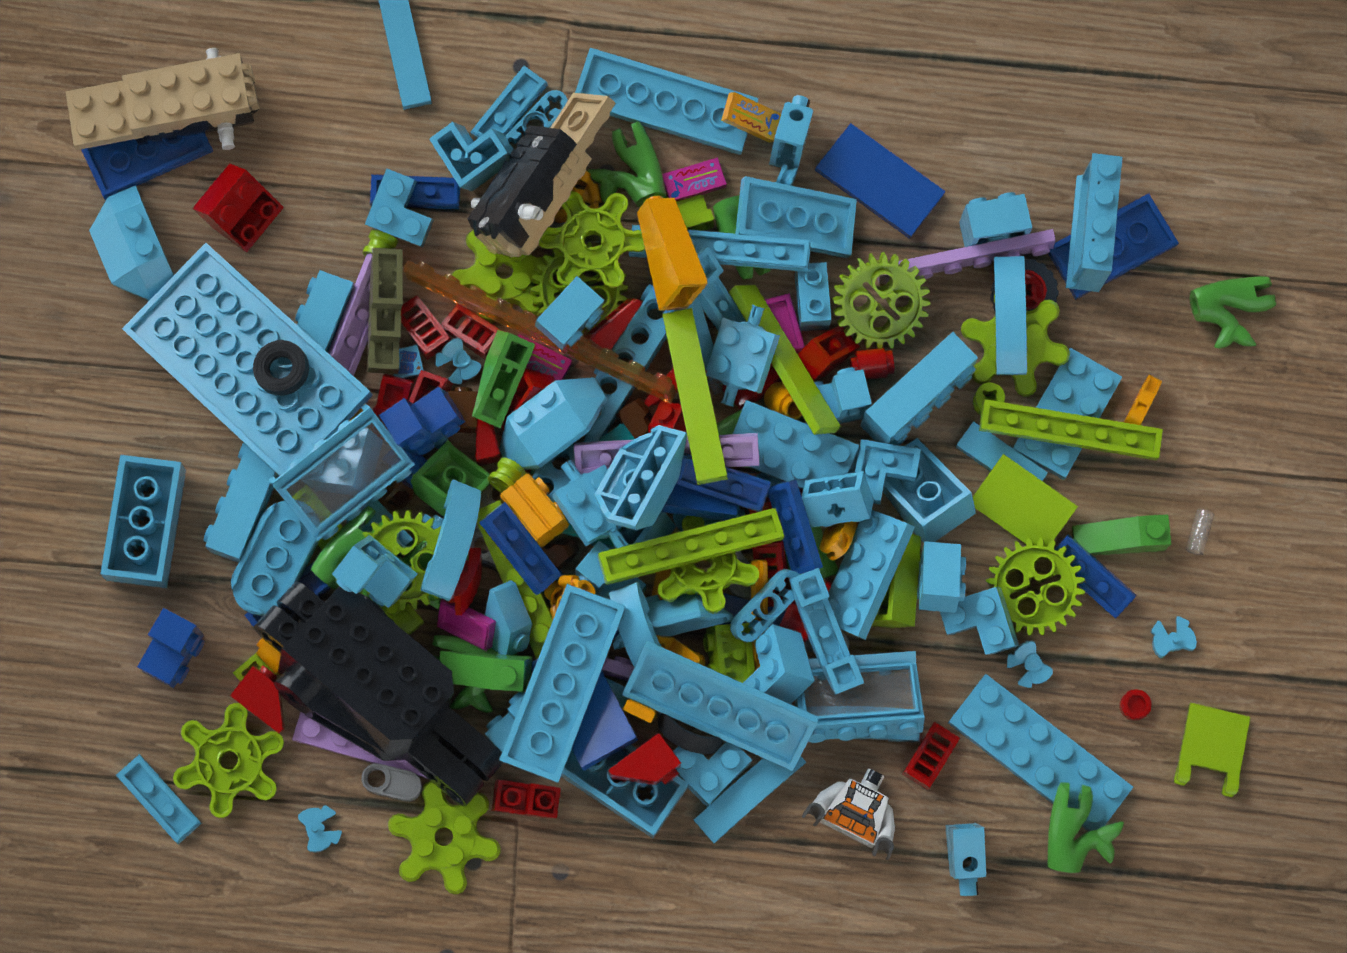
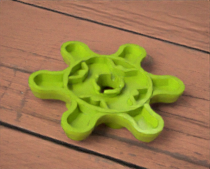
M571 191L568 200L562 204V208L567 214L565 224L558 228L547 227L539 240V246L545 249H558L564 254V263L557 271V279L561 285L568 286L576 276L580 277L584 272L593 271L600 274L606 286L610 288L619 287L624 281V273L618 264L619 257L625 252H641L645 250L641 230H627L621 225V216L628 208V200L623 194L614 193L607 198L603 206L594 209L584 203L579 193ZM590 235H597L601 238V244L596 247L588 248L584 241Z
M474 230L470 231L466 236V245L475 254V262L470 268L458 269L451 274L449 281L451 287L457 291L467 289L478 291L482 296V303L477 314L491 324L499 319L502 308L508 304L518 305L524 314L529 317H537V313L542 306L532 305L533 300L538 296L530 293L531 288L535 286L531 279L533 275H541L535 270L537 264L546 266L542 260L543 257H535L531 254L529 256L522 254L520 257L493 254L474 235ZM502 264L513 269V273L509 278L502 279L497 276L496 271Z
M1044 300L1036 309L1026 311L1027 375H1011L1015 383L1016 392L1024 397L1033 395L1037 389L1034 371L1039 364L1048 362L1061 366L1067 363L1070 358L1067 346L1052 342L1047 335L1049 324L1057 319L1060 312L1058 304L1053 300ZM994 316L993 319L986 322L975 318L967 319L961 326L962 335L968 340L979 342L984 349L983 358L974 365L976 371L972 374V378L980 384L988 383L997 374L996 317Z
M686 516L682 521L683 531L704 526V520L701 517ZM736 552L706 559L705 561L710 562L712 565L706 572L696 567L695 564L697 562L671 568L670 576L659 584L658 594L666 602H673L684 593L689 595L698 594L702 598L704 608L709 613L716 614L726 604L723 589L728 588L730 584H739L746 587L754 585L759 579V570L752 564L740 562L736 557Z
M240 703L230 704L226 708L224 723L218 729H206L200 722L194 720L186 722L181 728L182 738L195 749V758L191 764L180 767L175 771L173 781L178 788L183 790L190 789L198 784L207 786L212 794L209 809L217 818L229 816L233 809L234 797L241 791H250L261 800H269L274 797L277 790L276 783L264 774L262 764L266 757L277 754L282 750L284 739L276 731H269L261 736L250 734L246 728L248 711ZM229 752L235 753L238 757L236 766L233 769H224L221 765L223 755Z
M429 781L422 788V797L425 803L422 813L415 817L398 813L393 815L388 822V828L392 835L406 838L412 846L411 855L401 863L399 873L403 880L414 882L425 871L436 870L443 876L446 890L451 894H460L467 887L464 868L469 860L480 858L485 861H493L500 855V844L493 838L483 837L477 830L478 819L489 809V800L485 795L477 793L467 806L453 805L446 800L445 793ZM443 828L451 830L453 834L451 843L446 846L437 844L435 840V834Z

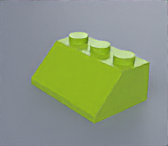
M911 535L872 626L885 628L915 627L921 548L920 536Z

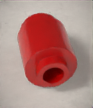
M884 348L855 351V357L850 358V368H855V371L863 369L866 380L887 378L888 374H894L895 372L892 350L885 351Z

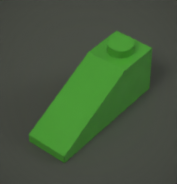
M497 330L485 360L472 417L501 428L535 347L534 343L511 333Z
M1168 514L1136 516L1072 526L1073 539L1091 555L1165 551L1171 545Z
M440 651V662L452 671L453 684L491 690L524 692L531 679L532 657Z

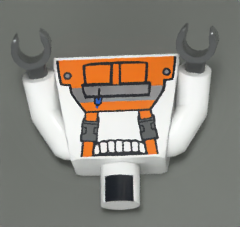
M867 769L861 783L850 778L846 783L842 781L834 783L821 791L802 814V818H805L807 814L815 817L816 821L813 826H817L820 822L873 848V856H876L878 850H883L887 854L886 860H889L894 849L893 808L887 804L889 798L877 792L884 779V776L877 771Z

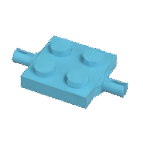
M752 305L747 322L722 319L706 369V376L718 379L727 386L721 401L723 404L734 406L738 389H748L762 393L780 337L779 335L767 332L759 326L764 308Z
M569 460L568 463L565 462L561 469H563L570 482L568 485L555 491L552 497L584 545L588 546L599 539L610 538L616 548L629 545L620 532L623 526L607 521L594 496L608 471L607 467L603 465L590 473L580 474L572 460Z

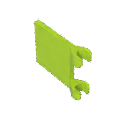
M1190 703L1174 783L1182 786L1188 783L1191 776V765L1225 773L1222 795L1227 797L1236 795L1239 789L1240 771L1250 717Z

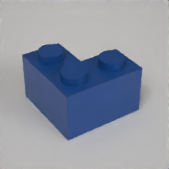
M437 387L414 404L403 398L379 415L396 444L414 455L428 453L435 447L434 443L443 437L453 436L460 430L459 426L466 422L448 392L440 387Z
M163 608L148 633L152 642L137 668L174 689L177 683L181 684L185 680L189 672L187 665L192 656L197 657L205 641L202 640L204 634L195 624Z

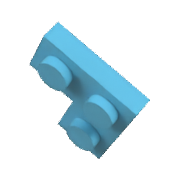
M861 439L855 473L864 471L874 504L881 505L885 477L916 481L921 449Z

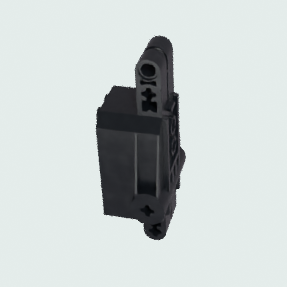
M296 581L277 601L278 607L273 605L254 625V629L259 636L281 653L278 672L281 676L274 685L280 695L290 705L313 721L383 761H408L459 805L467 806L484 786L483 781L487 782L504 763L499 761L502 752L449 707L454 694L452 671L397 626L382 608L367 596L359 593L355 594L353 591L347 592L339 586L324 602L308 587Z

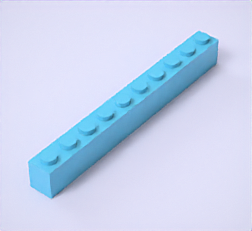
M319 270L317 278L312 277L307 288L309 297L305 305H300L295 321L298 322L297 325L328 353L354 288V283ZM244 442L238 458L241 459L237 470L232 469L227 480V486L230 487L226 497L221 496L217 503L215 513L218 516L214 525L210 524L203 540L206 542L205 547L209 552L238 563L273 493L274 486L270 483L269 479L273 476L275 479L279 477Z

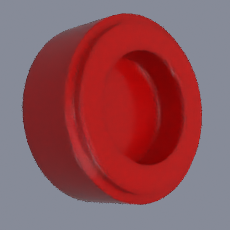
M1133 689L1122 696L1119 707L1125 718L1131 721H1139L1150 713L1152 702L1146 692Z

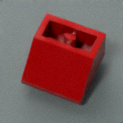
M229 163L192 209L213 229L244 252H248L284 207L246 169Z

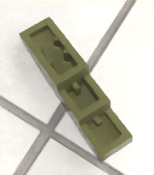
M372 249L367 372L398 374L399 341L401 338V308L403 305L402 249Z

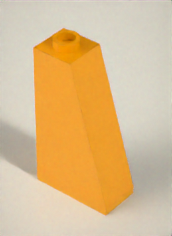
M652 196L646 199L637 211L658 308L659 311L687 309L708 284L707 278L675 198Z

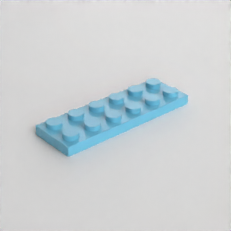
M594 48L589 49L575 93L609 96L616 103L610 112L612 117L632 123L639 121L645 127L738 155L742 154L748 133L721 121L728 94L736 92L757 103L759 99Z
M566 585L499 761L559 783L625 610V605L572 585Z
M646 641L622 693L625 697L715 737L717 736L726 742L791 771L794 770L819 717L649 641Z
M987 674L982 677L948 722L949 725L1052 804L1060 782L1070 783V797L1067 806L1070 808L1078 807V795L1081 785L1090 786L1093 791L1092 808L1082 825L1087 831L1097 830L1105 826L1133 789V786Z

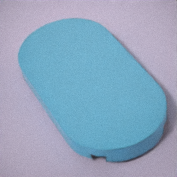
M294 499L315 527L320 524V520L315 511L306 503ZM285 500L271 505L264 512L232 575L231 587L236 602L242 609L254 615L264 616L273 605L278 607L277 601L296 581L299 582L319 540L317 541Z

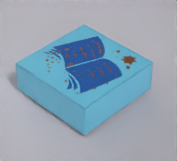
M418 345L399 349V371L394 376L407 380L418 377L420 371L423 370Z

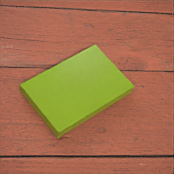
M1005 454L1001 456L973 496L974 506L978 511L1026 544L1027 538L1030 537L1033 545H1037L1039 538L1042 537L1046 547L1057 537L1078 507Z

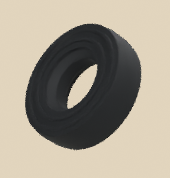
M276 340L266 344L259 350L254 359L253 373L257 383L266 392L284 396L294 393L303 386L308 377L309 363L307 356L299 346L290 341ZM286 357L292 362L291 372L284 378H274L270 373L272 362L277 358Z

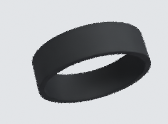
M661 713L658 719V727L662 734L672 743L685 750L699 754H712L721 748L724 741L717 736L706 737L687 731L666 714Z

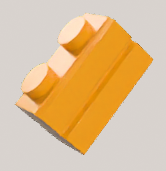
M528 473L517 480L514 485L503 491L500 497L503 502L507 503L540 547H544L555 536H558L567 529L569 524L557 503L552 502L546 495L550 490L542 479L538 477L534 480Z

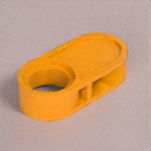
M1148 374L1124 423L1141 425L1159 390L1162 380Z
M858 522L838 523L826 527L819 549L823 553H827V557L830 560L840 558L849 549Z

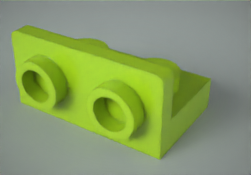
M750 623L741 624L744 628L742 632H750L748 627ZM730 624L715 625L706 629L703 645L709 656L707 667L743 683L755 672L752 642L736 639L731 633Z

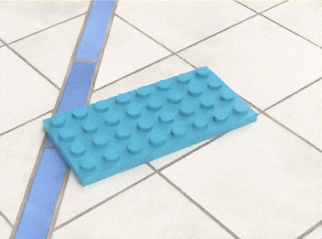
M207 243L122 328L279 476L290 468L289 464L295 459L299 458L301 460L314 450L313 446L321 439L326 440L339 430L338 426L346 420L349 421L373 396L361 382ZM276 340L290 341L299 346L307 356L309 363L308 377L303 386L294 393L284 396L266 392L257 383L253 373L254 359L259 350L266 344ZM286 357L277 358L271 364V375L278 379L288 376L292 370V362Z

